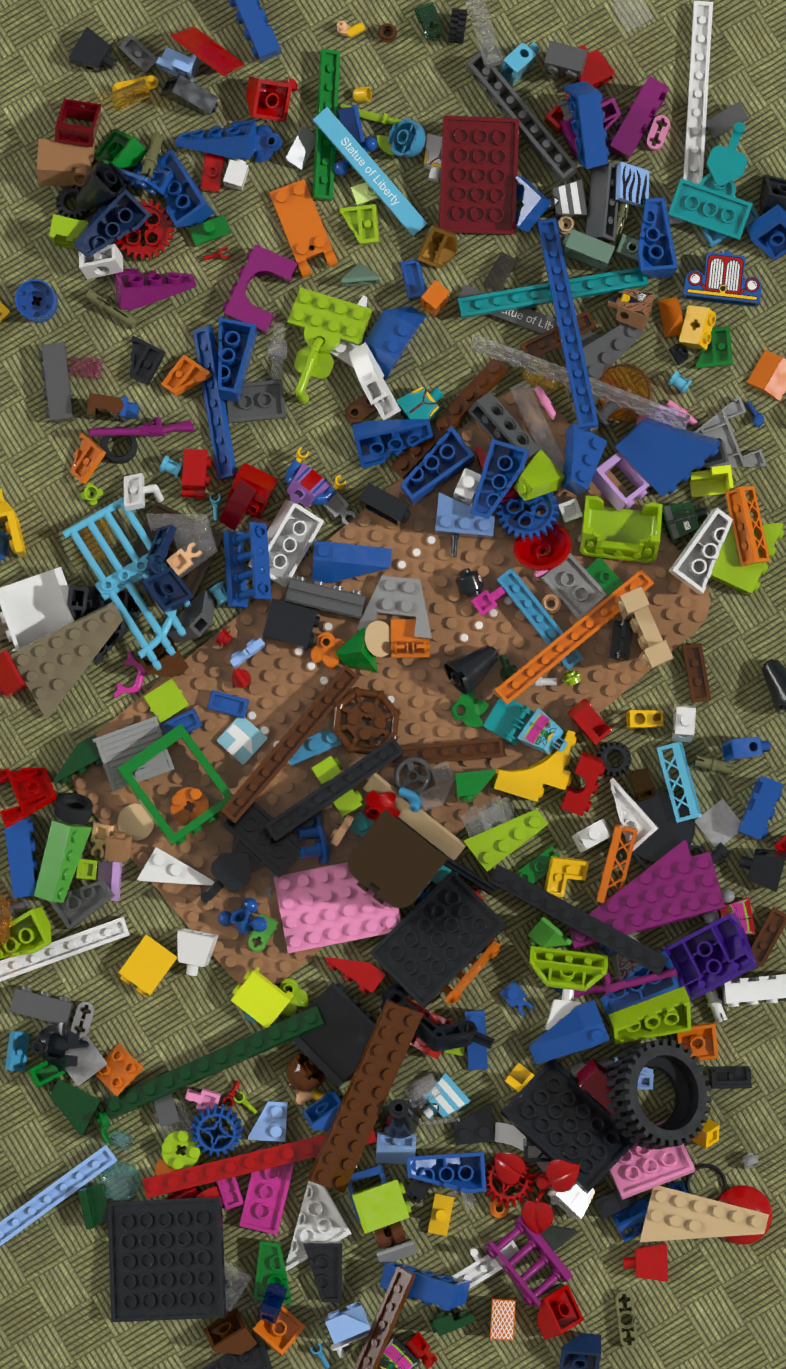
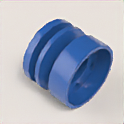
M30 279L18 287L15 294V304L18 311L27 320L33 323H43L55 315L58 309V298L47 282L40 279ZM36 298H38V300H41L40 306L34 305V300Z

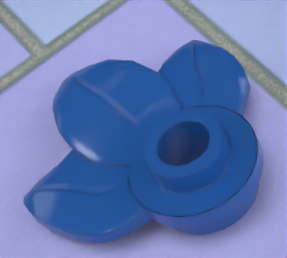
M266 125L257 126L254 161L260 163L269 160L273 152L278 151L282 146V138L277 133H273L271 128ZM275 139L274 144L270 145V141Z

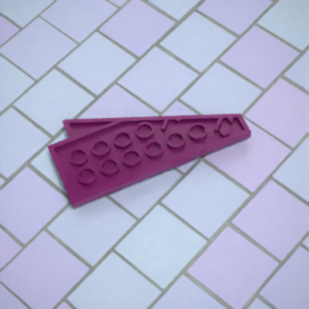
M684 840L589 915L626 935H631L722 910L726 907L710 852L691 857L687 840ZM574 928L569 929L575 950L599 943Z

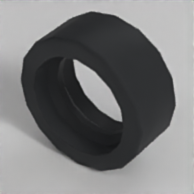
M115 426V427H112V428H125V427ZM102 436L100 446L106 452L105 457L108 461L114 464H124L134 458L138 447L135 436H127L130 441V449L123 456H115L109 451L108 441L112 436Z
M63 793L56 800L54 813L58 819L66 823L85 824L91 818L93 803L89 798L81 794Z

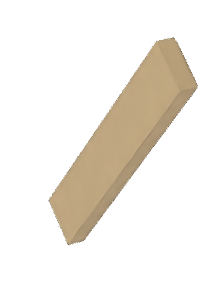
M375 773L363 789L368 793L372 790L377 791L379 795L387 791L395 793L396 800L393 806L401 812L398 817L454 861L466 847L465 843L422 809L418 812H412L409 809V800L398 796L399 791Z

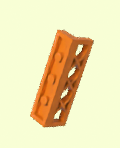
M737 487L725 491L730 517L733 519L732 527L741 567L769 562L770 557L755 487ZM745 491L749 492L750 500L746 498ZM750 511L753 513L754 519L750 517ZM754 529L757 531L758 538L754 535ZM758 548L761 550L762 558H759Z
M615 824L596 898L597 902L604 903V901L610 898L606 896L607 889L614 885L617 891L624 887L638 829ZM622 830L633 833L631 840L625 844L621 840ZM624 848L627 858L619 862L616 858L617 851ZM619 866L623 874L621 878L614 881L611 876L612 870Z

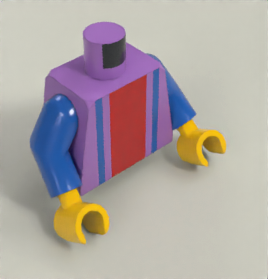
M300 447L296 452V460L292 461L286 471V483L289 486L286 492L290 495V500L295 504L300 502L305 507H310L313 504L324 505L337 493V490L345 488L346 480L344 483L339 484L338 481L341 479V475H338L335 478L334 486L331 487L332 484L305 463L301 464V461L308 457L309 451L305 456H302L300 454L302 447Z

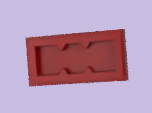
M205 153L201 191L220 194L225 157Z

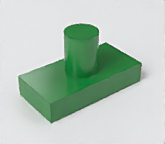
M225 215L189 227L196 247L231 234Z

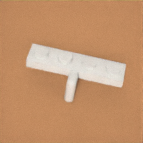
M512 1240L500 1252L508 1260L519 1249ZM472 1247L470 1254L475 1262L452 1275V1277H454L456 1282H462L464 1279L471 1281L470 1289L503 1268L495 1258H490L488 1254L481 1257L477 1248Z

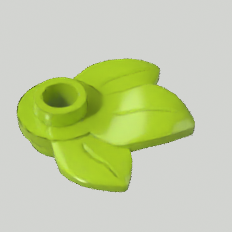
M292 978L284 979L279 986V989L284 993L287 992L286 986L293 988L290 992L294 996L282 1011L287 1017L295 1012L297 1006L307 1008L309 1004L307 993L300 989L297 981Z

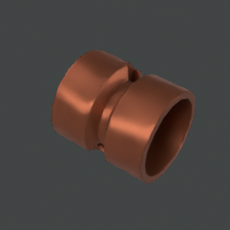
M400 1221L374 1230L380 1250L390 1247L393 1242L399 1244L407 1241ZM390 1230L391 1236L386 1237L384 1232Z

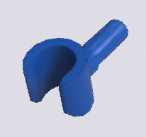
M748 401L746 405L755 416L751 421L759 428L764 423V416L758 413L751 402Z

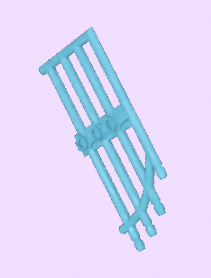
M124 497L64 530L62 534L65 539L69 536L73 538L97 576L99 582L95 586L103 599L107 600L110 598L112 602H115L124 621L142 648L138 651L140 658L142 659L147 656L150 662H152L153 667L158 671L162 666L152 650L161 642L164 648H166L167 653L173 656L176 653L175 649L171 646L166 636L171 625L173 624L181 637L186 635V631L176 616L177 610L165 612L167 618L161 628L134 586V583L139 580L151 577L150 573L145 570L148 564L146 559L148 553L139 558L111 512L120 507L122 508L148 551L151 548L152 541L133 511L125 510ZM102 517H105L133 561L125 567L121 566L94 523ZM87 526L116 570L115 573L108 577L104 575L78 534V531ZM165 562L161 564V571L168 568ZM126 588L157 635L149 644L117 595V593ZM190 601L185 603L184 606L188 607L190 605Z

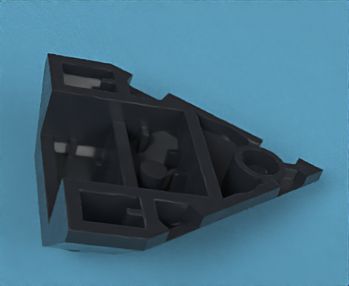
M69 585L66 605L74 621L112 602L110 598L104 600L96 586ZM122 590L117 593L132 619L137 618L141 610L129 591ZM139 592L140 596L143 599L144 593ZM124 619L93 659L96 666L102 661L101 659L107 651L111 650L129 628Z

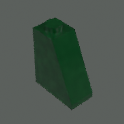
M61 1078L58 1081L54 1080L49 1089L52 1092L50 1095L51 1099L75 1130L83 1136L102 1099Z

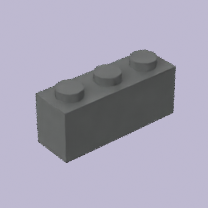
M21 986L20 989L15 988L10 1012L53 1023H69L74 1003L70 1002V998L59 996L58 999L52 998V993L40 991L39 994L33 993V988Z

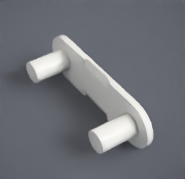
M370 1330L332 1344L330 1348L332 1351H337L339 1358H344L346 1354L343 1347L368 1336Z

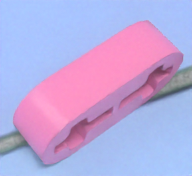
M659 115L653 120L646 140V146L650 151H658L663 146L670 126L668 117L664 115ZM662 120L664 121L665 126L662 127L660 132L657 131V123H660V121ZM655 135L659 136L657 142L660 144L652 146L650 140H654Z

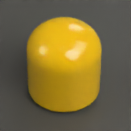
M368 86L358 87L353 91V99L357 103L369 102L372 98V92Z

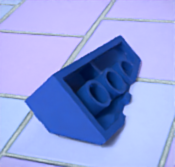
M256 120L233 122L231 127L221 128L220 125L214 126L208 132L200 129L181 133L175 141V146L232 159L240 158L241 160L251 158L256 150L257 122Z
M429 419L376 420L352 425L362 468L380 465L394 454L397 456L402 453V450L410 446L414 447L433 437Z
M665 951L660 952V954H662V955H664L665 957L669 958V956L667 955V953H666ZM670 958L663 971L675 968ZM639 965L623 981L653 974V972ZM673 976L608 993L607 996L601 997V1001L607 1016H609V1014L678 989L681 985L678 977Z

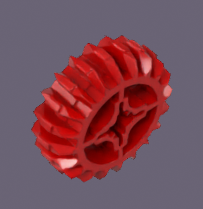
M493 1158L492 1162L494 1165L491 1163L486 1165L489 1169L485 1170V1175L488 1176L486 1177V1189L489 1190L485 1193V1196L488 1197L492 1194L490 1202L493 1203L495 1199L499 1200L497 1206L505 1202V1208H508L509 1202H511L513 1208L516 1207V1200L520 1205L523 1204L522 1197L524 1199L529 1198L526 1192L532 1193L533 1189L529 1186L534 1185V1181L528 1180L530 1178H523L524 1184L518 1181L516 1184L507 1185L506 1189H504L506 1184L498 1178L497 1173H494L496 1169ZM526 1166V1170H525L522 1174H524V1175L533 1174V1173H527V1172L530 1170L531 1167H530V1166ZM492 1178L501 1185L500 1193L495 1190ZM518 1188L521 1190L516 1195L505 1196L509 1189L517 1190Z

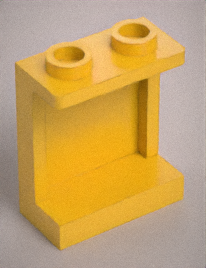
M145 935L118 973L122 975L120 979L128 985L131 982L137 986L136 990L143 996L147 994L151 996L178 957L153 938Z

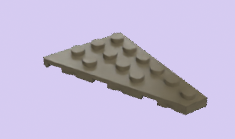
M114 601L10 653L13 662L45 719L49 718L123 621V617Z

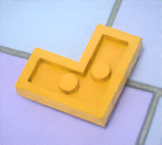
M551 856L544 890L557 897H564L567 879L586 881L589 861Z

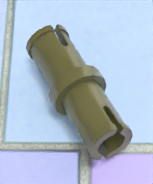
M698 754L695 756V767L710 769V772L718 771L729 775L733 773L734 763L718 760L717 757L709 758Z

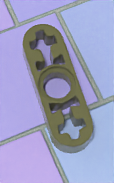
M621 1290L615 1296L619 1339L625 1348L630 1349L638 1343L634 1301L630 1292ZM622 1294L629 1297V1300L626 1301L627 1308L631 1307V1311H619V1308L623 1309V1303L619 1301V1298H622ZM623 1314H630L632 1316L630 1324H622L621 1317ZM633 1327L634 1330L629 1331L630 1336L634 1337V1340L631 1341V1344H628L626 1341H623L627 1334L626 1330L622 1332V1328L629 1329Z

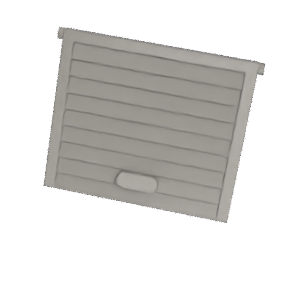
M158 715L92 739L93 743H96L113 792L127 787L116 770L163 737L157 720L159 719ZM166 748L131 774L135 780L141 782L173 770L174 766L168 749Z

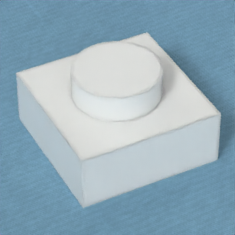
M576 498L558 504L564 524L583 517Z

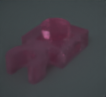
M84 356L83 362H81L76 357H70L71 362L77 363L74 368L68 367L70 372L76 373L81 371V377L100 380L103 367L102 359Z

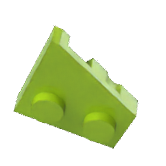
M376 204L339 208L360 245L380 243Z

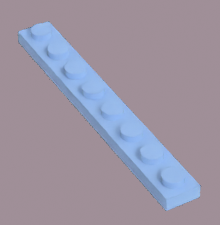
M106 1144L0 1222V1246L118 1161Z

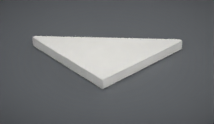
M308 1181L285 1265L286 1271L308 1259L303 1242H338L352 1234L325 1186Z

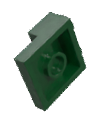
M441 1310L435 1313V1317L429 1320L433 1333L437 1332L440 1337L476 1320L472 1310H461L456 1313L454 1318L451 1310L448 1312Z

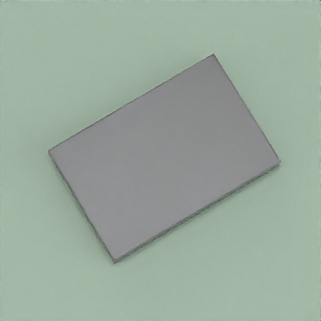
M571 553L562 564L550 569L541 577V580L559 597L560 601L578 620L583 618L608 596Z

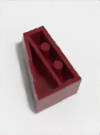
M592 1059L576 1074L579 1080L578 1085L583 1091L589 1092L613 1114L615 1113L614 1109H608L607 1105L612 1103V1099L606 1098V1092H611V1088L606 1087L607 1081H611L613 1078L608 1076L609 1070Z

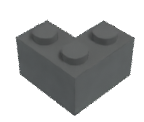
M550 41L544 61L545 74H548V77L553 79H564V75L570 78H581L588 57L587 50Z

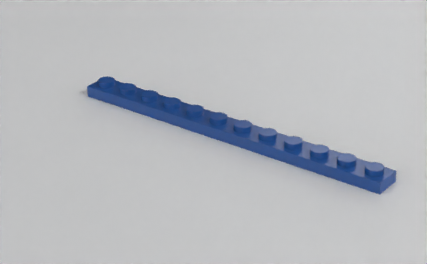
M556 218L538 220L537 228L578 429L598 428V419Z

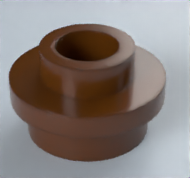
M386 23L380 26L378 36L381 41L389 43L395 40L397 30L392 24ZM389 31L391 35L385 36L384 32Z

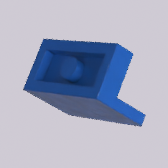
M357 104L353 105V107L338 109L342 125L360 145L365 143Z

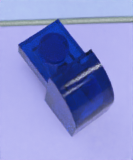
M269 1283L257 1318L276 1324L288 1289L278 1283Z

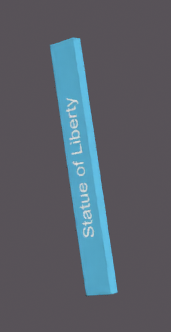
M328 107L312 120L412 236L427 224Z

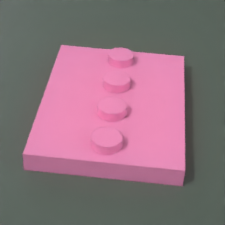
M664 1120V1121H662V1122H659V1123H657V1124H654V1125H660V1124L664 1123L666 1120ZM635 1143L610 1170L622 1200L695 1172L694 1165L684 1144L650 1150L646 1149V1147L641 1148L637 1146L638 1143Z

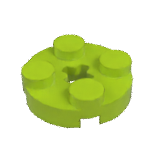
M175 1131L165 1138L162 1144V1157L168 1166L181 1170L193 1167L198 1162L201 1148H196L195 1145L199 1141H192L193 1134L187 1131ZM178 1145L187 1148L184 1156L176 1154Z

